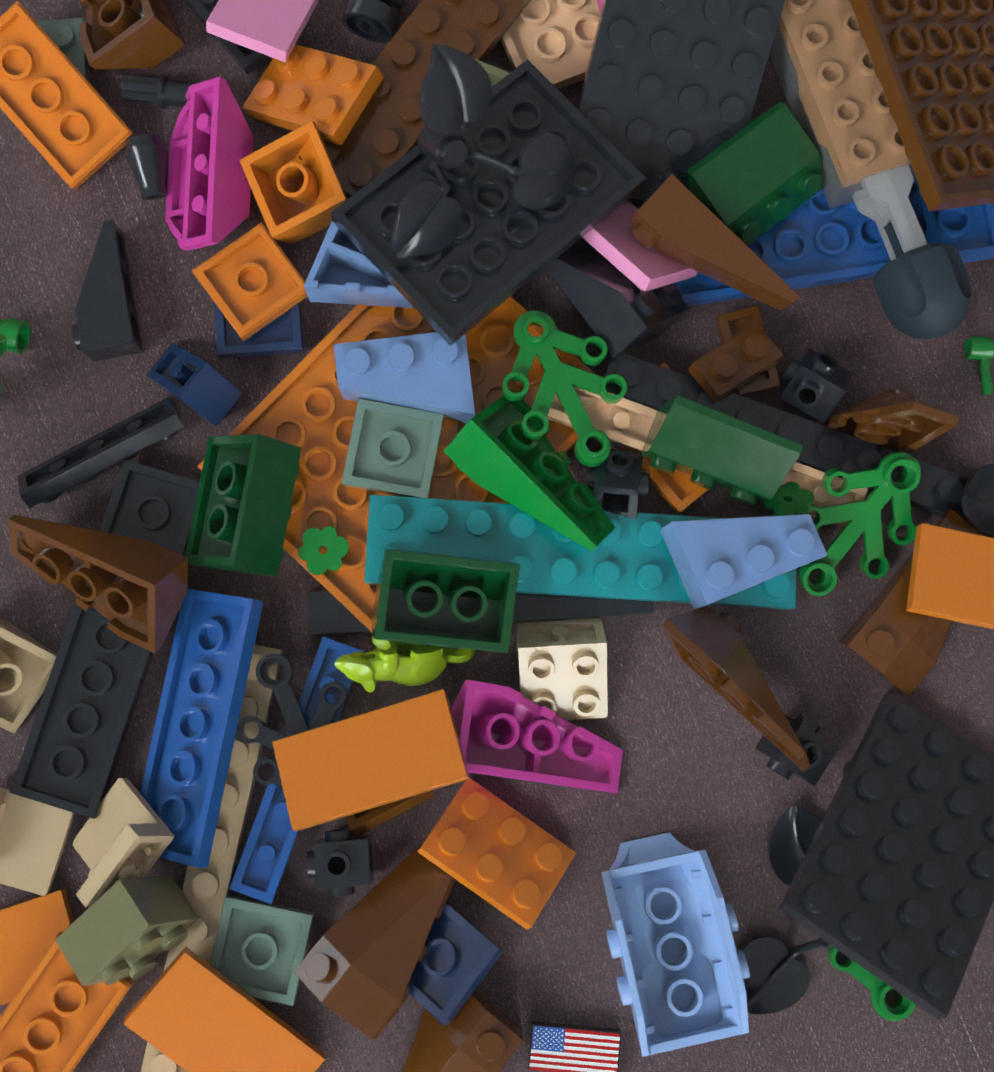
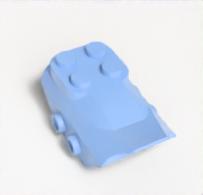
M670 832L620 843L613 865L609 870L601 872L614 928L607 930L606 934L612 959L618 957L621 959L624 976L616 977L622 1005L631 1004L642 1057L749 1033L747 998L743 979L749 978V968L743 950H736L732 932L738 931L736 914L731 903L725 904L706 849L694 851L680 843Z

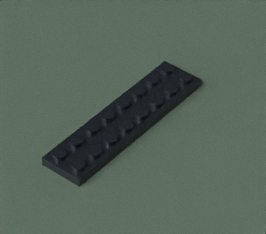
M124 459L100 531L152 541L185 556L200 482ZM76 603L74 604L9 793L95 819L100 803L107 794L153 652L116 635L107 628L110 620L93 607L85 611Z

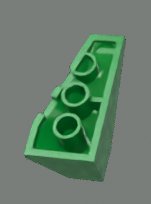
M503 395L472 417L444 452L455 463L457 468L464 472L474 483L591 552L615 529V526L589 487L582 483H577L567 467L572 462L564 451L557 453L546 437L550 429L548 428L546 434L537 440L529 439L523 434L521 429L523 418L532 409L523 399L520 401H510ZM530 419L527 422V426L531 431L538 432L543 429L542 422L538 419Z

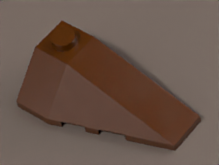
M80 0V3L85 7V22L79 25V36L89 65L94 69L155 68L185 45L175 16L166 0Z
M673 174L639 208L629 221V224L634 228L632 230L634 236L645 247L650 249L654 247L659 253L780 311L799 298L795 291Z
M892 389L890 391H883L832 416L822 425L890 450L909 454L957 426L960 417L914 400L915 396L907 391Z
M949 509L936 524L938 527L985 536L952 509ZM913 553L840 639L843 645L907 696L913 692L937 663L952 624L951 620L906 611Z
M13 515L8 519L10 547L13 556L51 585L59 582L77 596L75 603L85 611L93 607L110 620L107 628L119 637L153 653H156L161 648L187 594L188 557L152 541L19 515Z
M706 605L667 619L661 625L677 657L803 772L810 767L804 748L739 635L741 628L733 618L725 612L717 615Z
M422 844L323 934L294 970V973L321 1003L372 1040L378 1038L404 1005L411 989L407 985L418 960L422 962L427 947L424 946L434 919L440 917L455 881V878L418 853Z
M476 990L449 1025H443L424 1008L403 1072H500L523 1041L522 1027Z

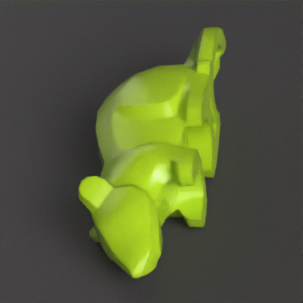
M372 636V642L376 646L373 651L367 653L357 651L351 654H344L335 661L334 665L349 679L362 684L367 692H373L376 689V682L393 681L407 686H420L436 679L448 664L464 663L472 659L476 650L377 640Z

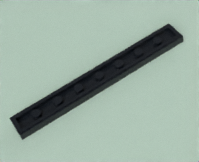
M329 591L308 592L309 635L371 632ZM516 593L512 623L653 614L652 601Z

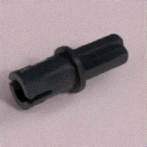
M124 75L120 81V95L125 101L158 104L160 109H166L167 105L184 107L188 101L185 96L189 86L197 83L169 80L167 75H161L159 79Z

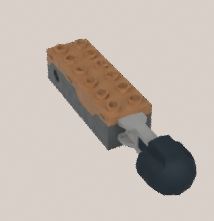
M785 0L769 56L792 114L820 153L822 189L829 207L832 209L855 202L858 212L876 222L891 261L884 264L876 272L873 285L884 313L897 330L914 339L942 337L957 329L967 316L972 293L970 278L956 246L939 242L927 244L908 197L914 182L913 176L915 173L910 160L905 154L904 144L895 120L890 114L889 104L881 82L875 74V66L866 42L860 34V26L851 2L849 0Z

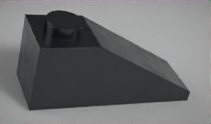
M113 219L103 222L75 308L77 324L72 325V336L76 348L82 350L93 362L143 353L124 234Z

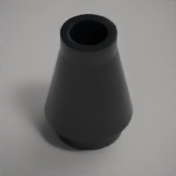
M142 134L128 138L126 140L127 149L124 150V154L139 186L142 199L156 200L166 197V146L161 144L160 136L156 134Z

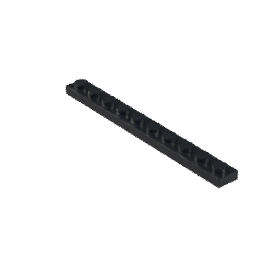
M625 353L615 358L610 355L603 376L605 378L608 375L617 374L623 377L627 383V391L623 398L657 410L659 406L674 396L679 395L801 444L803 449L796 462L825 473L833 468L841 469L846 473L877 468L885 456L896 452L733 392L713 403L694 378ZM609 383L605 386L606 391L614 395H618L621 392L620 387L615 383ZM916 459L921 468V477L917 487L910 491V505L943 517L949 509H952L968 522L963 512L961 499L963 497L962 491L969 478ZM897 466L893 469L891 473L892 479H898L902 475V466ZM866 487V488H868V491H871V492H872L875 487Z

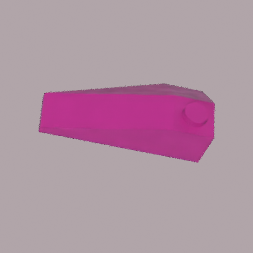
M472 680L464 681L451 711L469 773L618 794L622 749L590 731L577 727L557 716L556 712L532 702L511 687Z

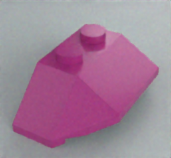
M220 76L189 86L185 96L188 101L179 113L169 143L165 221L172 234L178 240L179 247L186 251L218 244L250 216L251 187L239 160L253 153V134L226 79Z

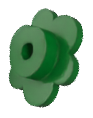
M788 482L785 485L781 484L772 500L763 501V506L768 510H773L775 516L805 515L809 512V505L813 503L814 495L808 489H800L797 483Z
M331 526L323 528L322 531L313 527L304 532L302 537L304 545L299 548L298 555L302 560L307 561L309 572L314 575H322L327 569L337 571L341 568L342 560L340 558L347 555L349 544L345 538L337 536V531ZM322 547H327L325 554L320 553Z

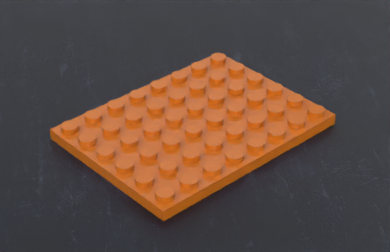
M511 296L465 334L475 415L504 395L502 392L504 378L512 372L520 347L514 340L513 330L517 319L527 311ZM356 305L229 435L260 434L301 447L299 474L295 480L291 501L292 511L287 522L283 548L309 572L307 561L302 560L298 555L299 548L304 545L302 540L304 532L313 527L321 531L327 526L335 528L337 536L345 538L349 544L347 555L340 558L342 560L341 568L337 571L327 569L322 575L309 573L372 632L377 584H364L370 494L397 495L343 486L341 483L358 402L343 399L338 388L333 344L434 333L437 331L415 308ZM532 325L527 329L529 334L534 337L543 334L542 328L537 325ZM554 349L561 363L595 374L574 354ZM537 355L527 376L529 389L526 397L523 399L531 408L545 372ZM516 380L509 382L507 385L509 390L513 389L516 393L524 389L522 383ZM444 418L429 498L510 504L474 483L464 472L457 468L455 463L444 452L466 425V423H462L459 420ZM548 419L550 432L546 437L557 453L561 451L567 453L578 439L574 428ZM204 460L197 466L201 470L203 468ZM322 547L320 549L321 554H325L327 552V547Z

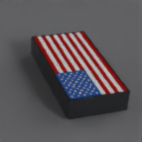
M532 1021L528 1071L618 1072L621 1031L620 1029Z

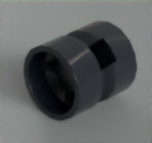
M348 0L342 17L343 24L349 31L365 40L380 43L389 42L394 36L399 21L398 10L403 7L405 0Z

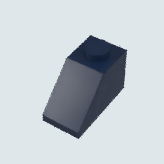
M174 343L168 347L146 375L214 426H217L222 419H225L232 413L236 401L243 394L207 362Z

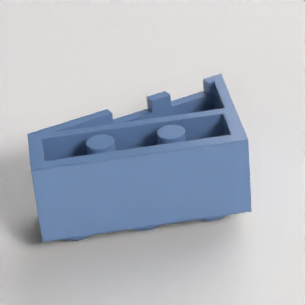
M331 222L304 284L309 301L414 308L350 239Z
M438 332L333 344L338 388L343 399L358 402V399L440 413L444 414V418L459 420L466 424L475 416L465 334L451 346Z
M810 514L672 521L660 529L693 609L706 606L827 556Z

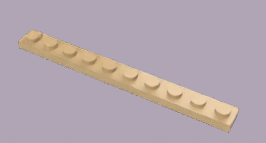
M254 645L238 724L246 717L255 716L260 718L267 727L274 692L273 689L265 688L259 683L256 677V666L264 656L268 654L283 655L284 650ZM275 663L269 668V676L273 680H278L281 666L279 663ZM250 721L245 725L244 733L248 738L253 739L258 735L259 727L255 722ZM237 731L208 867L196 868L188 865L182 889L183 894L199 919L186 930L188 933L186 939L176 947L168 950L164 971L185 947L189 948L208 964H211L225 897L230 894L229 888L234 876L254 787L253 769L260 760L263 747L262 744L257 742L249 744L241 741ZM147 1042L141 1072H187Z

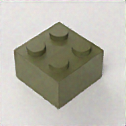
M171 875L119 879L55 941L82 986L103 982L105 985H111L122 978L131 977L132 980H136L149 973L157 964L154 959L164 950H170L184 941L188 936L186 930L199 917Z

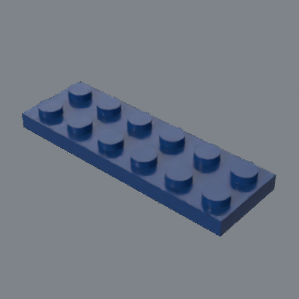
M187 588V594L180 607L140 791L143 798L175 836L161 854V858L196 868L208 867L263 601Z

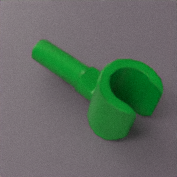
M973 336L965 340L964 357L965 359L978 360L983 395L994 394L990 370V360L994 356V341L988 337Z

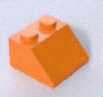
M314 121L301 126L239 160L271 237L291 246L328 227L332 222L331 212L348 200Z

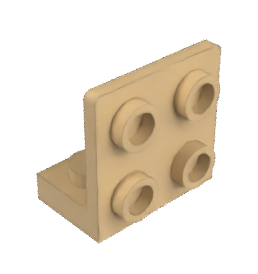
M601 617L516 622L519 682L522 696L556 712L557 716L565 720L606 718L608 715L607 641Z
M128 778L117 779L101 801L96 818H89L72 842L73 847L91 869L87 880L76 893L85 907H91L119 879L145 877L175 837Z
M0 787V884L41 896L47 895L51 890L75 813L11 794L9 789Z

